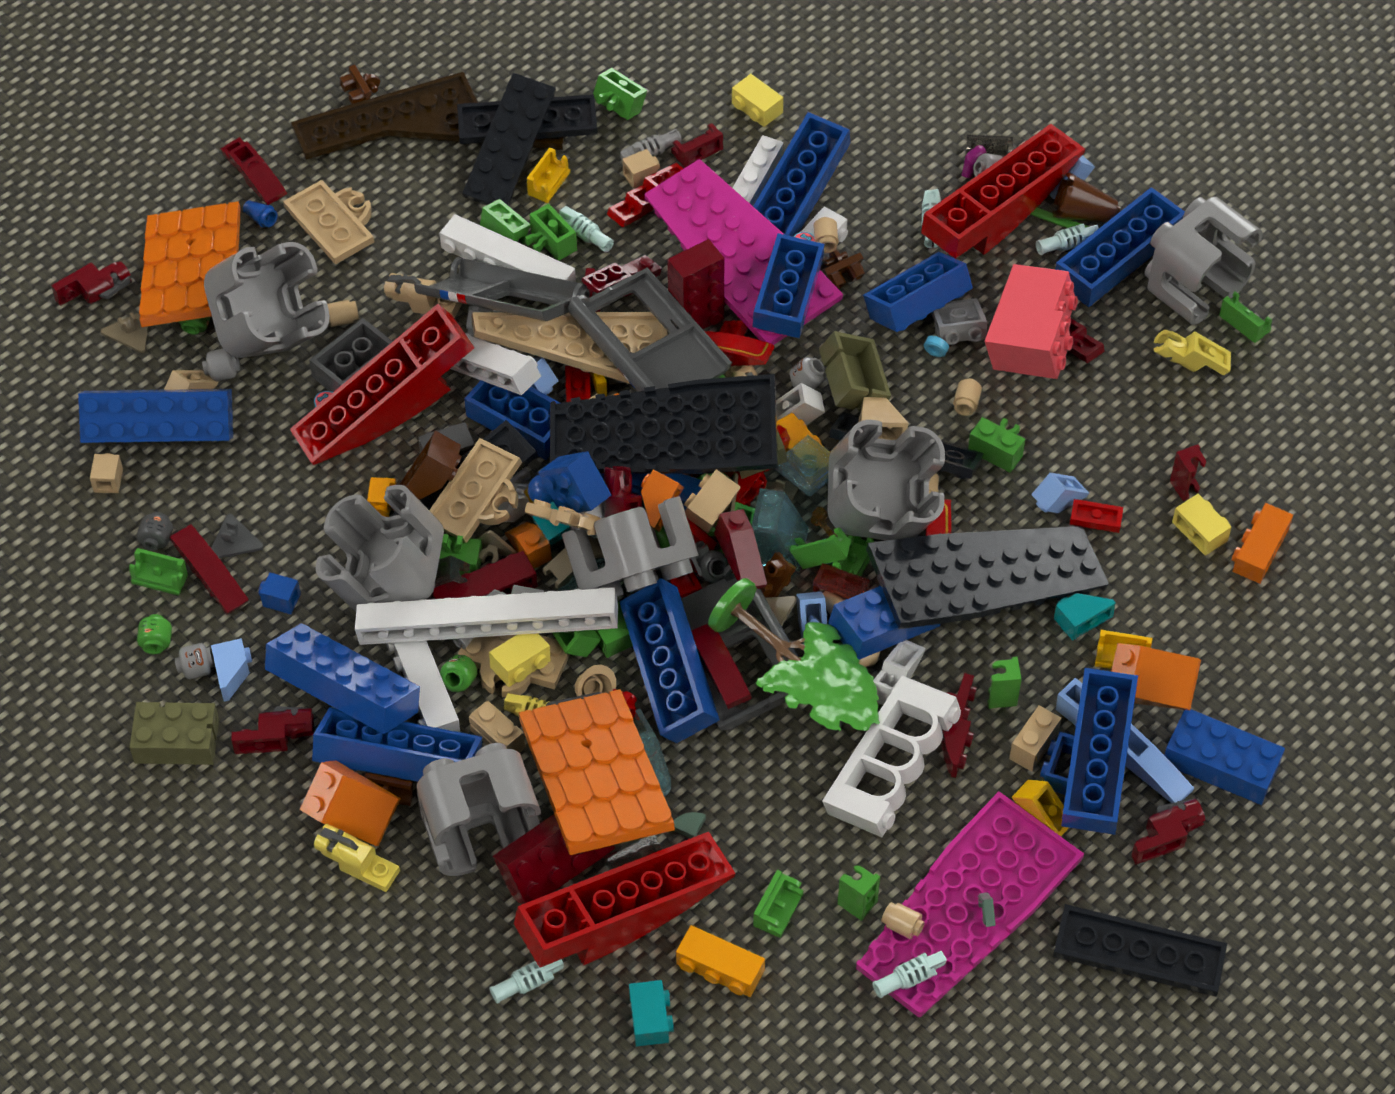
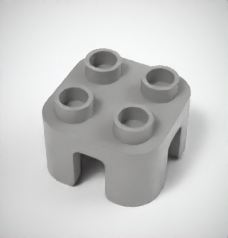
M1216 196L1207 201L1202 197L1195 199L1186 209L1182 220L1174 226L1170 222L1162 224L1152 236L1150 244L1155 248L1153 259L1147 265L1144 273L1149 279L1148 291L1190 324L1196 325L1208 317L1209 305L1192 293L1202 287L1201 281L1205 282L1224 298L1226 296L1232 298L1234 291L1238 293L1246 285L1255 268V260L1226 236L1237 244L1244 242L1248 246L1253 247L1262 240V230Z
M296 242L281 243L258 256L255 247H248L231 255L208 270L204 278V289L218 340L226 352L235 357L245 358L288 351L321 334L327 328L330 315L326 301H314L303 307L298 291L300 283L317 274L315 259L305 246Z
M863 420L858 422L832 449L829 456L827 509L830 521L836 528L839 527L845 534L881 540L917 537L939 517L944 508V493L932 491L929 494V481L943 467L945 462V450L942 441L933 431L919 426L908 427L896 440L879 439L878 437L882 434L881 421Z
M392 485L388 486L385 491L384 500L399 515L391 517L382 516L362 495L358 494L341 499L327 514L324 531L346 553L347 562L344 568L330 554L320 556L316 562V573L355 612L357 604L427 599L435 588L444 528L442 523L406 486Z
M680 496L664 500L663 503L658 504L670 547L660 548L655 530L650 526L647 512L642 507L633 508L595 521L594 528L605 559V566L601 569H598L585 530L574 529L561 534L578 588L581 590L599 589L602 587L615 588L616 596L618 597L624 595L620 584L622 581H624L627 592L632 593L656 584L657 580H659L656 570L660 569L662 577L666 581L692 573L693 569L689 559L699 556Z
M502 743L488 744L479 749L475 757L455 763L453 760L446 758L435 760L425 766L423 769L424 776L420 778L416 786L421 816L439 870L448 876L464 875L477 869L476 857L467 834L469 829L487 823L493 824L502 848H505L540 824L537 815H541V810L522 757L518 751L507 749Z

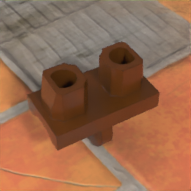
M355 64L349 66L350 74L339 78L344 92L355 88V90L348 92L351 104L370 99L371 94L376 93L380 85V79L377 75L365 73L362 77Z
M836 249L829 253V259L824 261L827 268L823 270V273L839 289L846 284L842 274L848 273L852 282L864 276L865 272L861 265L864 258L861 253L848 258L846 251L839 253Z
M775 552L771 560L764 566L767 586L760 589L765 598L778 597L784 586L787 587L790 584V577L796 570V567L789 563L780 552Z
M366 772L365 778L401 798L398 804L411 806L413 801L412 780Z

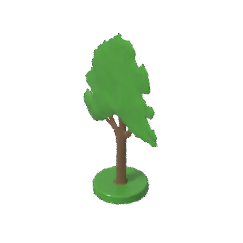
M743 578L736 582L721 597L709 617L708 625L712 630L723 632L739 619L776 650V658L779 663L773 665L763 677L758 678L756 681V685L763 688L764 692L774 694V691L787 693L785 702L789 708L796 709L799 703L804 705L810 704L813 706L809 714L810 717L828 729L841 731L842 729L839 727L840 721L850 724L853 729L864 731L869 730L873 723H880L877 704L879 697L876 685L873 682L874 677L868 673L865 666L859 664V659L851 645L833 643V640L841 639L835 627L829 624L808 622L805 625L803 638L788 642L773 634L746 611L756 592L755 583L749 578ZM788 648H799L804 650L805 654L803 657H798ZM782 656L788 658V661H785Z

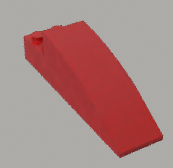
M1048 125L926 211L923 217L921 233L955 259L972 247L985 255L1018 227L1042 203L1084 154L1085 148L1054 125Z
M437 304L290 428V431L313 465L364 445L411 419L448 393L451 389L442 375L475 347L452 314Z
M708 831L517 907L514 926L539 968L573 954H577L582 964L586 965L634 942L682 914L735 877L736 873Z

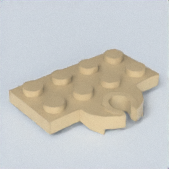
M320 180L283 201L284 208L334 264L374 243V236L365 227L371 218V203L369 200L365 201L363 193L353 191L352 187L334 193L323 180ZM364 202L363 206L359 208L353 207L356 204H362Z
M479 438L458 468L453 480L449 481L429 510L442 523L444 532L455 538L458 535L463 536V542L467 543L480 523L498 525L511 518L508 511L498 510V507L503 502H509L512 508L517 509L518 493L510 479L521 465V459Z
M534 499L533 503L527 502L524 512L529 515L550 520L555 526L561 523L586 530L587 535H597L594 523L601 519L598 516L588 513L581 514L563 506H559L558 510L551 509V504Z
M516 635L475 637L466 649L461 647L458 653L474 661L476 667L480 669L482 688H485L491 694L495 692V682L501 680V678L490 668L489 652ZM540 635L550 645L551 661L544 668L537 669L529 674L523 681L517 682L510 687L507 685L502 686V697H506L508 693L522 695L530 683L555 690L570 654H565L556 639Z

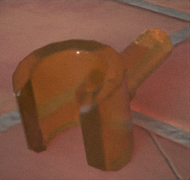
M818 506L812 512L811 523L815 526L820 525L829 537L831 535L837 537L827 522L824 521L828 517L827 511Z

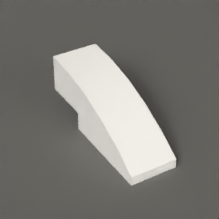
M908 640L896 645L885 659L882 670L873 680L878 691L879 700L877 703L884 705L901 676L911 679L926 648Z

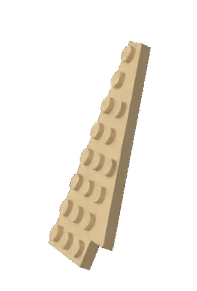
M504 312L472 313L473 332L476 338L576 367L584 372H592L629 383L570 313L550 321H541ZM596 312L631 353H635L668 335L667 330L651 312Z

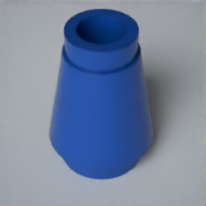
M251 200L246 201L243 206V212L261 227H271L277 220L278 215L273 206Z

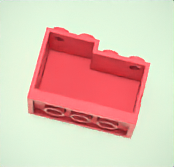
M1013 264L984 341L993 370L1058 379L1060 371L1064 370L1066 365L1067 351L1072 349L1073 337L1069 333L1070 316L1072 310L1075 311L1078 304V298L1074 294V282H1071L1069 271Z

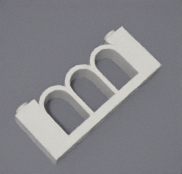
M901 676L878 712L880 723H873L869 730L866 731L822 800L828 815L880 837H883L886 830L893 826L895 821L894 811L899 809L906 798L904 784L915 781L922 774L925 767L923 754L934 751L941 744L943 738L942 729L949 731L961 715V710L955 696ZM902 714L932 725L926 734L917 737L909 736L893 729ZM884 743L913 754V758L902 766H892L875 759ZM866 772L895 784L889 793L882 796L871 795L856 787Z

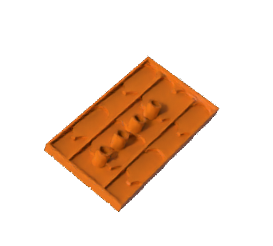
M239 201L206 206L205 208L198 207L183 211L160 213V215H147L139 309L141 327L212 317L204 289V278L210 268L239 251L241 211Z
M621 689L584 697V699L579 698L561 702L558 705L553 704L519 712L521 726L570 855L675 830L671 811L645 752L644 744L633 722L632 714Z

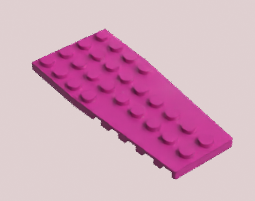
M700 159L646 192L645 201L652 205L657 217L663 219L671 235H675L681 242L680 246L684 251L709 239L724 256V302L759 340L772 343L773 345L787 337V335L752 327L753 312L778 233H783ZM821 270L819 271L804 325L843 299V293Z
M998 791L949 843L931 866L926 877L923 880L921 879L916 885L912 895L902 903V905L922 914V921L925 924L918 937L914 935L912 939H908L888 929L885 925L883 932L869 945L865 955L856 962V969L874 982L892 974L895 967L923 953L930 956L942 951L947 961L944 966L936 969L937 975L907 990L899 988L889 993L891 997L917 1017H922L1041 906L1080 863L1084 853ZM988 892L993 898L996 926L986 927L982 921V908L979 907L978 895L980 893Z

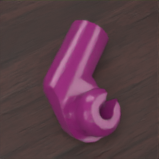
M978 145L966 154L961 174L963 177H973V167L977 158L987 153L983 146Z

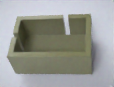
M834 331L819 348L823 365L827 367L825 372L835 406L853 410L857 408L858 411H861L864 397H882L889 400L891 393L874 339Z
M136 702L129 747L134 763L214 765L215 740H217L219 716L215 703L165 702V707H161L160 702Z

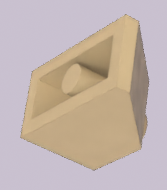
M172 370L164 390L214 389L219 381L212 380L210 375H205L202 370Z

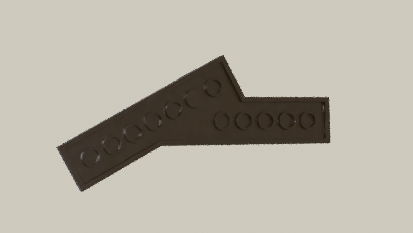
M463 71L291 122V125L306 160L385 136L460 142L457 104L478 103V100ZM565 137L536 139L533 148L549 149L550 147L563 150Z

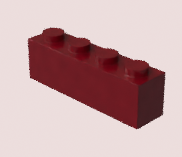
M524 551L516 554H510L495 563L486 564L481 569L471 573L462 574L455 580L437 585L431 597L432 599L487 596L494 589L508 595L511 594L514 585L529 588L538 587L537 575Z

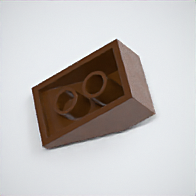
M435 430L399 485L406 486L419 500L441 489L447 480L450 482L453 480L458 471L456 467L462 457L459 455L461 445Z

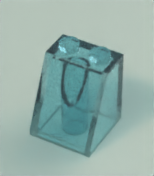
M760 488L751 526L754 531L762 566H765L771 560L775 552H780L789 563L796 567L795 571L800 572L801 566L789 550L792 545L798 546L795 538L800 537L806 543L809 528L785 492Z

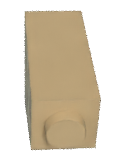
M863 398L859 422L863 420L881 421L882 434L878 437L879 439L896 440L908 428L909 423L887 398Z

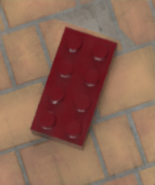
M707 239L667 259L668 291L702 329H705L723 320L725 258L714 244Z
M553 814L492 857L513 899L520 904H525L552 893L613 851L615 846L611 845L570 855L555 814Z

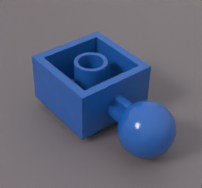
M588 451L557 457L538 471L539 475L532 478L528 485V495L533 502L534 499L548 503L553 501L558 509L559 506L573 509L578 513L592 511L611 496Z

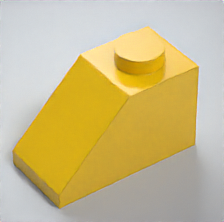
M1027 780L1012 796L1017 805L1058 835L1062 836L1069 829L1068 827L1061 826L1064 805L1048 781Z

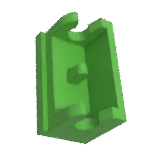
M500 199L482 207L480 226L516 242L520 239V242L525 244V237L528 236V230L531 228L530 223Z
M1234 291L1232 299L1228 296L1223 299L1219 316L1252 342L1256 343L1271 331L1272 319L1267 316L1265 321L1239 302L1240 295Z
M838 527L834 528L838 538L835 535H831L827 539L808 544L800 537L795 538L798 546L792 545L789 551L802 569H807L846 559L851 539Z
M849 535L851 544L847 558L833 562L831 580L855 589L870 562L866 548L868 543L874 542V539L867 538L865 541L859 536Z
M137 548L134 553L136 563L129 566L132 578L131 583L179 596L188 577L185 561Z
M1012 657L1010 660L996 661L992 664V668H1004L1006 671L1003 674L998 673L991 676V687L988 690L990 693L987 702L988 708L1017 706L1021 685L1018 657Z
M854 866L853 870L859 873L862 878L854 880L849 875H842L839 879L838 905L862 921L878 902L880 876L878 874L873 875L861 866Z
M777 870L754 912L753 926L781 938L804 894V890L799 888L802 883Z

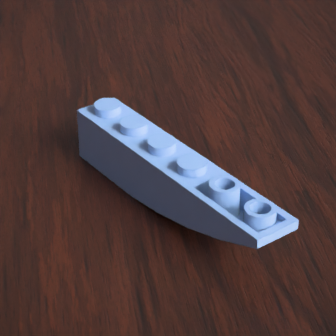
M1076 678L1058 693L1056 710L1075 726L1082 683ZM1131 724L1125 766L1170 803L1184 800L1194 790V787L1159 749Z

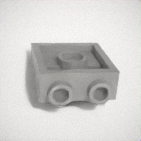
M977 298L950 301L943 308L931 312L937 337L942 338L950 345L966 340L977 342L987 336V320Z

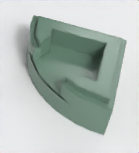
M689 812L678 816L674 820V832L690 839L696 837L706 820V814Z
M988 892L980 893L978 895L979 907L982 908V921L986 927L996 926L993 898Z

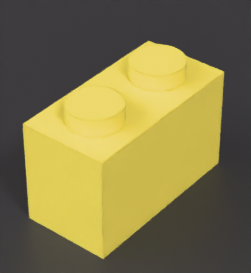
M748 75L732 87V104L734 107L743 111L753 121L758 122L763 127L783 113L784 97L754 75Z
M1199 494L1176 507L1172 523L1205 556L1228 541L1232 528L1225 517H1221L1213 509L1211 503L1204 500Z
M538 633L516 635L489 652L490 668L510 687L517 682L523 681L537 669L544 668L551 661L550 645Z

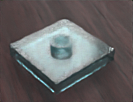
M807 435L786 453L789 461L778 465V468L775 470L811 497L828 482L829 456L831 452Z

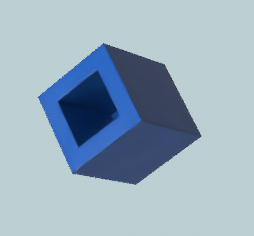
M269 573L266 581L261 582L258 594L261 596L263 607L292 614L301 592L298 580Z

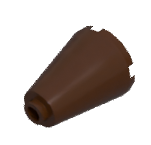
M1066 173L1068 179H1062L1054 200V204L1058 205L1057 211H1052L1053 217L1058 219L1108 222L1120 212L1121 207L1118 206V201L1078 176Z

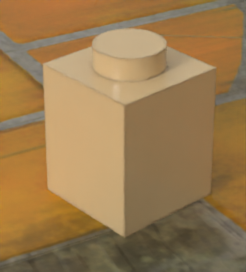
M648 149L622 159L623 175L633 189L642 186L645 177L658 172V169H660L658 159L655 156L652 157Z
M111 453L94 454L90 474L94 493H119L123 473L119 455Z

